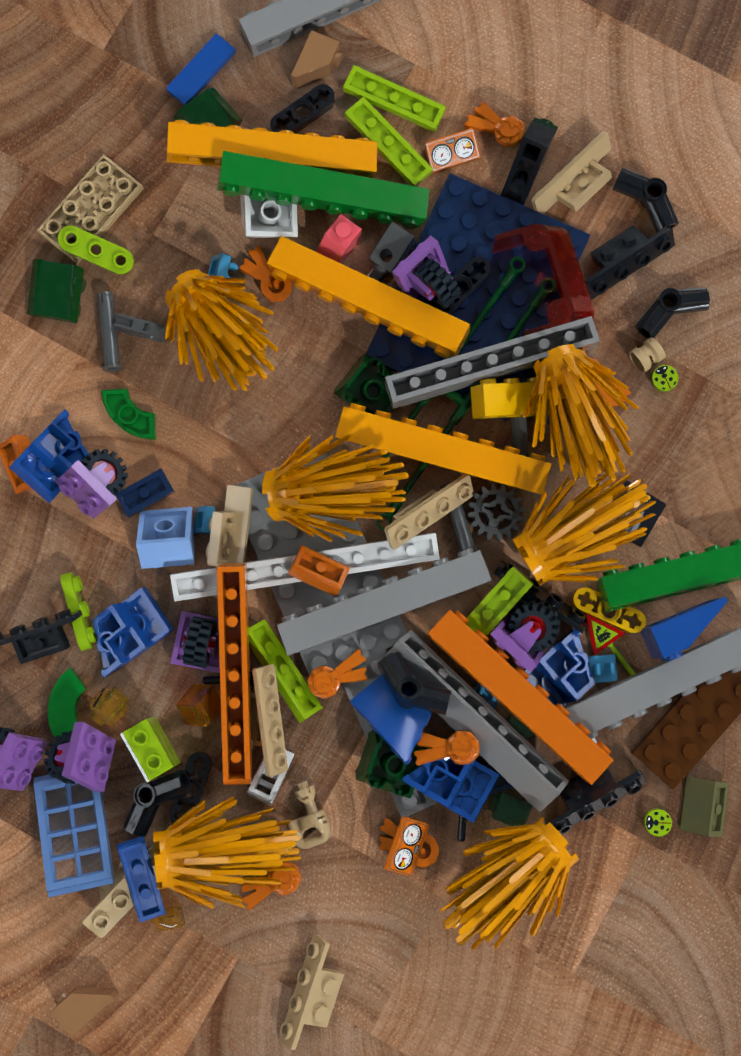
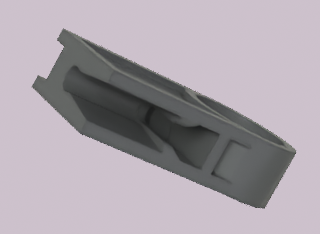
M116 313L117 317L113 326L118 332L156 342H166L165 326Z

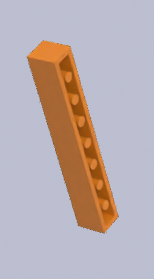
M223 563L217 566L223 785L251 784L253 766L247 563Z
M449 610L430 630L427 636L584 781L592 785L614 761L609 756L611 750L601 741L595 743L589 738L588 735L591 732L580 722H577L575 725L568 718L570 713L561 704L553 705L547 699L550 696L549 693L537 684L534 687L528 682L529 675L519 666L513 668L507 662L509 657L500 648L497 647L495 650L486 643L489 639L479 629L473 631L466 624L469 620L458 610L455 613Z

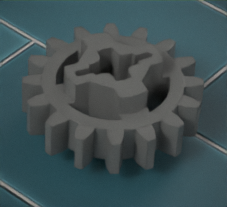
M494 483L491 485L490 491L483 486L481 488V496L477 493L473 495L476 503L470 502L468 504V507L473 509V512L468 513L467 518H474V522L470 526L471 528L478 526L477 535L480 536L485 532L487 534L486 540L488 541L493 535L496 536L497 541H501L502 534L509 539L512 537L511 529L516 532L520 529L516 523L524 522V518L519 516V513L524 512L525 507L518 506L522 498L515 499L513 497L515 490L512 489L509 493L506 492V485L504 484L498 490ZM495 496L493 502L489 504L481 503L485 498ZM506 499L510 502L513 511L507 508L505 504ZM495 506L499 507V512L503 514L499 515L497 519L493 518V513L490 512ZM479 514L484 515L488 522L487 526L482 523ZM503 521L511 522L506 528L496 530L499 523Z

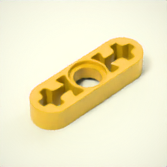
M580 588L572 595V605L574 608H578L584 614L588 613L622 631L634 634L642 631V628L646 625L645 615L640 610L631 606L623 608L625 612L622 615L626 617L637 616L636 621L639 622V626H633L632 628L629 627L630 622L620 619V624L616 622L621 616L622 609L616 610L612 618L603 616L601 611L603 606L602 599L596 606V613L592 612L595 606L591 604L581 606V600L578 599V595L582 596L587 593L589 594L588 599L593 602H597V597L601 599V593L591 588Z

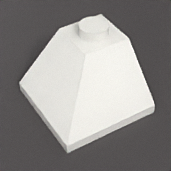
M240 195L241 220L245 237L280 238L283 236L285 238H298L297 205L282 206L276 204L273 200L254 201L249 196Z

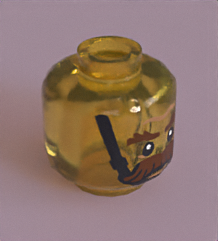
M105 687L90 701L89 708L93 711L90 717L101 727L104 723L113 727L128 713L129 706L127 703L129 700L117 688L113 687L110 689Z

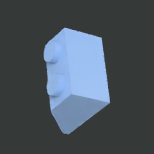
M193 507L145 510L140 512L136 547L141 569L195 564L196 545Z

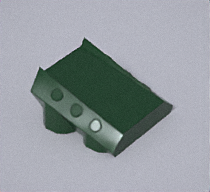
M214 87L206 89L180 108L173 117L175 120H185L189 124L200 125L207 122L213 123L218 127L240 126L243 121Z
M39 258L34 259L27 315L77 323L81 312V293L85 291L86 281L83 278L84 269L74 264L69 265Z
M365 353L335 387L334 394L349 406L351 403L366 407L365 412L375 415L376 410L389 413L392 406L385 386V377L393 374L384 367V364L379 359L371 358Z
M372 729L368 733L364 751L358 768L355 770L356 780L364 782L371 787L381 788L410 799L414 788L403 782L402 779L420 767L416 765L417 757L414 755V752L428 748L419 747L416 743L411 753V761L406 765Z

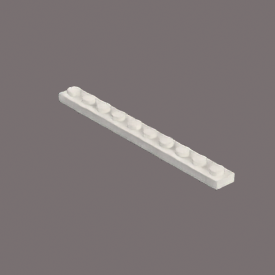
M435 532L416 535L395 550L389 547L388 540L316 551L350 567L348 574L440 560ZM297 554L244 562L247 563L248 590L302 582L288 574ZM217 567L170 575L174 602L218 595Z

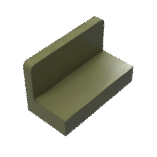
M687 777L680 829L704 836L722 837L729 783Z

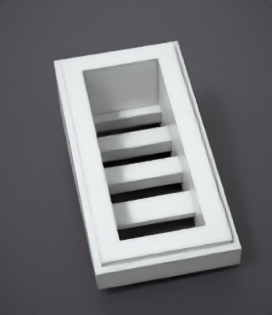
M286 750L287 764L289 768L294 757V753H291ZM263 757L247 794L272 806L287 771L270 777L276 780L275 784L261 779L262 775H266ZM261 785L271 790L270 795L256 789L257 786Z

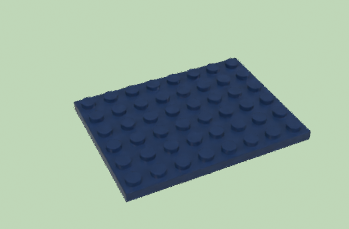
M449 173L415 249L428 237H434L440 245L452 278L474 257L487 259L491 267L486 281L452 316L469 323L471 327L498 288V283L509 269L510 261L518 256L522 257L526 263L524 270L516 275L507 289H504L459 355L505 342L528 309L530 301L539 290L540 282L546 277L552 278L556 283V287L551 294L546 296L539 308L534 310L516 338L548 329L590 234ZM513 262V267L521 269V264ZM482 265L479 267L473 266L474 271L469 277L471 282L477 273L483 275L484 267ZM457 282V286L460 287L461 291L460 295L465 294L468 291L467 285L463 282ZM543 283L544 289L551 290L550 283ZM397 285L396 290L401 292L399 286ZM424 296L417 299L431 306L432 301H429ZM438 307V308H437V309H439V310H445L446 312L448 311L447 308H446V309H442L441 307ZM379 324L366 352L371 358L379 359L385 368L396 373L446 359L437 355L434 352L435 349L427 345L423 348L411 342V338L404 334L401 336L392 334L387 330L388 327ZM530 368L496 378V383H504V379L519 378L520 383H524ZM471 386L456 391L465 396ZM499 418L504 421L508 420V418Z

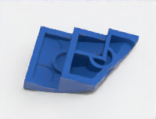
M65 409L9 466L16 475L48 503L61 491L55 481L76 461H81L88 455L87 449L81 443L78 431L74 432L68 420L69 413Z
M146 587L138 589L124 602L110 605L93 619L94 631L97 635L98 652H101L103 663L102 676L107 677L122 668L175 630Z
M575 628L545 651L538 665L531 672L526 668L524 669L529 675L527 681L534 687L538 684L550 695L547 699L553 705L559 703L565 707L568 703L581 698L595 684L592 671L588 667L587 653L583 651L579 637L581 632Z
M381 674L350 700V703L369 722L371 728L389 745L391 751L408 765L411 761V753L416 743H419L422 731L430 720L431 712L416 707L411 709L400 707L397 704L396 695ZM404 689L402 691L406 696L415 695V692L411 689Z
M449 757L423 764L412 773L404 776L402 781L468 821L475 823L500 774L478 763L476 760L468 765L455 764Z

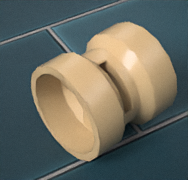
M650 337L643 342V346L631 350L629 357L633 365L641 373H645L651 368L653 363H659L665 359L666 354L660 343L653 337Z

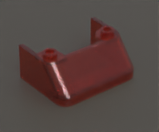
M532 224L494 236L491 246L492 253L524 244L531 251L545 250L560 295V299L554 300L548 306L547 318L549 324L525 330L522 336L589 316L594 318V308L570 234L566 229L543 224Z

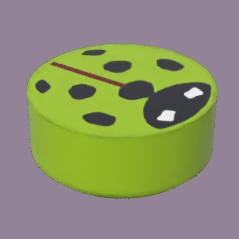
M669 365L659 366L651 375L652 386L660 392H668L678 383V373Z
M653 808L645 814L643 824L650 834L660 837L666 835L671 830L672 819L666 811Z

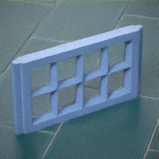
M50 775L35 777L34 792L48 897L51 898L114 884L103 793L94 792L76 782L72 785L66 784Z

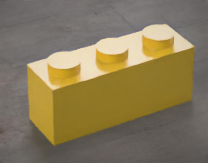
M519 378L504 379V383H496V379L480 380V385L470 387L473 419L523 417L536 378L526 379L527 383H520ZM547 398L546 415H549V399H548V398ZM536 403L535 411H534L531 415L528 414L527 417L536 416L537 403Z

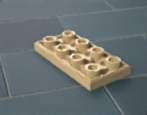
M103 154L37 229V232L78 265L82 260L81 258L69 254L60 248L58 244L60 230L66 226H75L101 238L141 193L144 187ZM69 234L66 240L68 243L73 244L76 242V237L73 234Z

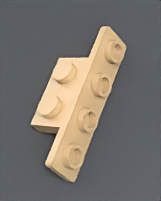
M602 131L596 138H593L589 145L578 155L574 156L569 164L555 174L553 179L531 199L535 211L544 214L559 201L574 212H577L612 178L611 171L598 163L611 150V143L607 132Z
M463 474L438 492L432 489L393 516L394 522L384 528L389 547L393 550L397 549L473 497L474 490L470 476Z
M237 485L227 486L224 511H214L209 521L211 533L210 542L206 547L207 565L217 567L223 563L245 562L253 488Z
M266 665L252 670L255 691L250 692L251 727L254 746H262L266 776L273 777L288 771L275 666Z
M153 844L148 849V852L155 873V846ZM121 862L119 868L114 872V884L99 888L100 901L82 920L83 925L100 938H103L134 905Z
M313 934L311 942L307 946L306 957L302 969L298 973V982L294 994L289 1000V1009L285 1021L280 1028L279 1040L290 1050H296L304 1024L327 1028L344 974L339 970L323 967L330 943L318 934Z

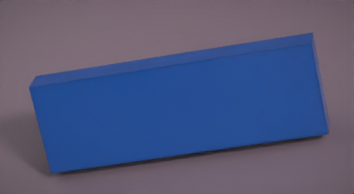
M216 33L166 87L167 92L183 106L186 105L206 87L236 54L235 48Z
M144 836L117 844L139 923L166 914L160 890L157 889L156 876Z

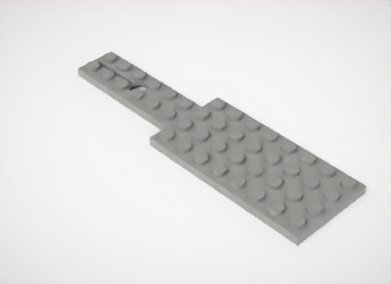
M327 452L303 467L312 465L320 460L327 458ZM266 472L237 484V486L253 488L248 536L259 560L295 555L298 553L301 545L314 551L367 543L364 535L358 536L335 529L345 534L346 539L313 527L330 536L333 542H329L314 534V537H311L287 521H274L265 509L270 507L267 494L262 495V482ZM309 515L361 531L357 519L352 522L319 515ZM379 569L347 574L337 596H332L303 581L271 586V589L284 617L293 613L300 617L308 614L306 609L318 604H322L323 608L333 604L332 599L347 594L348 599L357 596V590L372 585L373 589L383 586V578ZM396 616L301 651L300 655L310 675L313 669L323 665L335 669L355 651L360 649L361 656L365 657L366 661L352 670L366 667L365 675L368 679L366 681L342 683L349 700H352L382 674L377 663L387 654L386 648L395 645L407 631L400 616ZM354 709L363 732L368 739V733L372 728L369 722ZM414 789L410 799L390 792L401 818L403 816L408 817L438 803L423 793L417 792L416 789Z

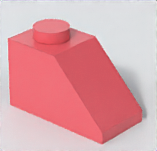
M340 214L325 233L316 252L343 264L362 240V229Z

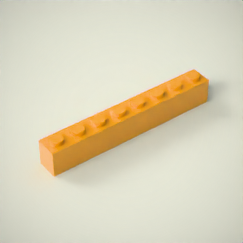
M185 120L168 122L166 159L168 163L219 167L223 151L368 178H374L377 172V142L370 141L368 138L361 137L354 140L345 139L341 135L322 137L317 133L302 135L294 134L289 130L270 132L265 128L249 130L242 129L237 125L218 127L213 123L207 122L197 125L189 124Z
M283 236L280 237L267 262L272 272L271 275L276 279L292 281L294 286L301 291L308 292L311 290L317 293V297L327 303L334 301L341 305V309L350 314L357 312L373 325L380 323L387 326V330L394 335L401 336L404 334L411 338V342L424 348L427 345L435 349L434 352L443 358L448 359L449 356H458L470 333L469 323Z
M354 403L350 404V408L343 406L335 435L336 438L340 439L346 434H351L350 438L346 441L364 446L374 444L373 448L378 450L386 449L389 453L543 495L552 464L545 462V456L531 453L530 457L519 455L520 449L505 446L504 450L494 448V442L480 438L478 443L468 441L469 435L454 431L453 436L442 433L443 428L429 424L427 429L416 426L418 421L402 417L401 422L392 420V414L376 410L374 415L365 412L366 407Z

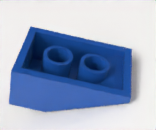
M726 596L710 599L642 628L640 632L651 658L671 661L683 656L681 651L692 645L728 602Z

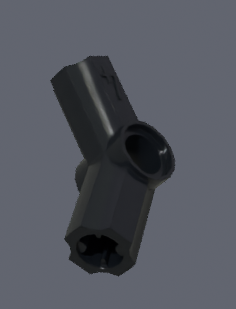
M622 167L612 190L640 201L641 205L646 208L656 233L667 226L671 228L676 227L679 222L666 194V183L660 178L649 179ZM647 190L656 191L658 197L650 196Z
M706 287L682 290L667 288L661 292L635 325V328L643 337L655 338L673 314L707 311L710 302L709 291ZM664 298H668L673 302L672 308L663 304Z
M398 652L386 655L377 663L379 670L396 695V701L400 707L404 709L416 707L446 715L451 690L420 683L417 678L413 677ZM404 689H411L415 692V695L406 696L402 691Z
M179 770L148 783H141L135 788L133 794L134 803L123 826L125 831L132 835L146 837L159 806L166 801L191 792L192 784L190 777L184 770ZM150 789H151L152 794H153L152 799H150V797H149V791H150Z

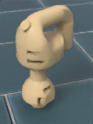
M304 781L297 784L299 791L294 793L297 799L304 803L308 815L292 820L288 824L289 830H298L296 835H299L301 839L296 841V846L301 849H309L325 843L328 838H331L332 832L325 810H317L314 801L316 793L314 785L309 786L308 782ZM315 827L320 832L303 838L304 832L309 828Z

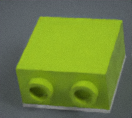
M156 716L147 718L120 734L146 782L153 780L181 763Z

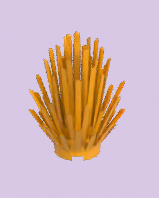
M198 269L186 271L176 277L178 282L172 287L171 291L167 288L165 294V303L169 308L165 340L169 338L170 343L174 340L176 321L180 365L183 362L188 365L189 362L185 338L186 332L197 375L201 382L204 379L194 342L215 383L217 379L219 380V374L213 360H215L231 389L234 391L237 390V387L230 377V372L244 391L248 390L246 385L249 386V380L245 376H255L257 373L259 377L265 380L267 374L251 354L273 372L274 366L265 357L264 349L267 350L265 347L268 345L278 352V347L258 331L260 330L262 333L269 332L260 325L263 324L262 319L226 299L228 297L269 315H274L272 310L259 305V302L255 300L257 299L254 296L255 294L242 291L245 289L242 285L232 284L244 283L247 280L226 278L224 276H209Z
M567 344L547 351L548 357L541 362L537 359L534 364V371L537 377L523 418L527 417L528 414L531 415L535 411L537 403L532 447L534 448L537 445L539 431L540 442L544 439L548 398L551 456L553 458L556 457L557 448L560 472L564 469L563 465L566 459L558 415L574 479L578 480L579 476L582 477L585 472L588 485L596 487L595 478L603 470L609 474L611 481L615 482L616 476L614 472H618L615 461L623 473L626 472V469L618 454L621 451L609 427L614 430L625 451L630 456H632V451L626 441H631L626 433L628 430L627 425L601 394L594 381L623 410H628V407L619 397L632 408L639 409V407L614 385L616 384L622 389H629L627 385L612 376L617 372L588 357L583 347L575 349L574 344Z
M332 434L310 451H308L310 449V444H308L310 436H308L279 467L266 471L262 482V495L267 494L270 507L265 509L274 521H287L311 537H314V534L329 542H333L330 536L313 527L346 539L345 534L335 529L358 536H363L364 534L359 530L309 516L310 514L352 522L356 521V518L384 520L380 515L364 512H394L395 508L370 506L386 505L385 502L405 501L406 498L392 497V495L406 494L404 490H394L399 484L398 480L407 479L409 475L407 472L383 475L384 472L404 467L402 462L383 466L379 465L388 463L390 457L370 459L388 453L386 449L357 457V455L372 449L374 444L350 452L342 450L312 465L303 467L348 440L351 434H346L329 445L333 439Z
M604 473L596 480V487L589 486L548 522L546 520L575 485V479H572L563 490L569 481V476L565 478L536 519L547 497L546 491H544L539 502H536L522 533L512 539L539 586L549 580L569 582L598 581L599 579L596 576L565 574L626 568L622 564L601 566L618 563L619 561L616 558L576 565L570 564L615 550L620 545L646 535L644 533L647 531L646 527H641L629 533L623 530L656 515L650 513L640 518L642 516L640 512L656 503V501H650L639 507L650 500V496L646 495V491H644L647 489V484L643 483L636 487L641 482V479H638L625 487L621 483L630 478L629 473L603 491L613 483L609 479L601 486L599 485L609 475ZM639 507L638 509L634 510L633 512L629 513L628 515L622 517L623 515L627 514L628 512L632 511L633 509Z
M235 796L195 817V815L205 809L206 800H203L166 830L153 832L157 889L169 888L201 906L203 904L210 909L214 908L212 902L192 892L245 908L244 904L241 903L243 901L241 896L231 894L228 890L197 883L196 881L228 885L229 883L267 886L266 884L280 885L282 883L276 878L223 875H267V872L297 871L294 867L280 866L285 861L302 859L301 856L296 855L299 854L300 850L298 848L292 849V847L296 846V841H299L301 837L296 835L298 830L278 831L280 830L279 826L289 824L291 820L281 822L269 820L229 829L236 825L258 820L262 815L271 813L273 808L229 821L223 818L203 826L221 817L225 810L235 806L237 800H234Z
M543 817L534 824L485 830L483 832L486 835L500 836V838L473 845L474 847L463 850L464 853L462 855L466 857L485 851L484 855L486 856H483L481 860L487 862L445 887L448 890L446 894L452 895L462 887L467 889L439 910L444 912L451 906H457V909L443 921V925L448 930L451 927L456 929L463 923V926L458 931L460 935L456 938L460 946L480 932L479 939L472 945L473 951L484 939L486 943L490 942L500 930L501 937L494 944V950H496L528 908L527 915L531 916L532 913L536 914L540 907L529 931L531 937L535 936L539 926H542L547 911L549 913L552 911L557 896L558 904L555 913L559 918L570 868L579 861L576 853L572 856L566 850L569 843L550 822L545 825Z

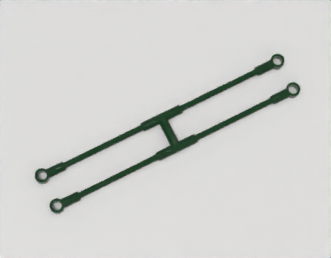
M516 256L510 261L509 269L498 283V288L471 325L470 333L459 354L504 289H507L516 275L524 270L526 263L522 257ZM513 262H519L521 269H515ZM546 277L540 282L539 290L530 301L528 309L506 341L516 338L534 310H537L546 296L554 291L556 283L552 278ZM543 283H550L551 290L544 289ZM471 389L465 396L456 390L444 394L457 403L458 407L449 418L450 422L443 430V434L449 435L453 427L458 425L472 405ZM431 398L419 401L408 416V419L414 420ZM388 452L381 455V457L387 458L391 453ZM421 462L403 488L406 494H400L398 497L405 498L429 463ZM391 502L389 507L395 508V511L384 512L380 516L386 517L389 520V524H391L393 516L398 512L403 503ZM377 519V527L381 530H384L385 527L380 526L379 520Z

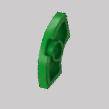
M128 389L101 390L106 411L122 430L137 438L157 440L155 413L144 412L137 408L131 400Z
M69 668L61 675L50 694L48 722L54 738L57 735L62 737V732L66 731L69 733V731H73L74 723L79 722L77 718V704L80 696L87 688L73 668Z

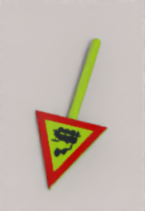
M586 613L594 656L608 646L631 676L635 675L634 670L613 644L614 641L626 632Z

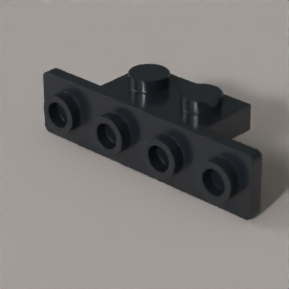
M632 225L592 251L591 258L601 270L584 281L587 297L592 300L603 294L606 290L626 279L641 267L646 266L661 254L669 251L675 245L673 229L667 226L648 239Z
M501 560L494 574L502 579L514 565ZM529 578L534 582L532 587L508 612L513 615L518 607L525 602L529 603L531 600H536V603L544 601L545 606L550 604L553 607L551 610L558 613L557 619L563 620L579 632L583 633L588 624L587 617L581 610L572 608L558 594L550 593L542 588L541 585L539 586L533 578Z
M66 609L55 614L54 619L48 620L47 616L33 621L32 626L25 627L24 624L11 628L9 630L10 633L5 635L1 631L0 646L12 642L21 664L66 650L71 645L62 625L75 621L83 614L81 610L71 613L70 609Z
M607 768L592 785L577 775L569 780L560 793L569 810L549 822L561 835L569 832L574 824L581 820L583 822L588 821L602 808H610L617 804L623 796L627 794L632 795L640 791L643 787L642 785L645 784L643 773L641 770H638L621 781L616 782Z

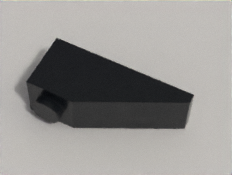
M534 120L531 121L523 136L501 196L525 205L556 130Z

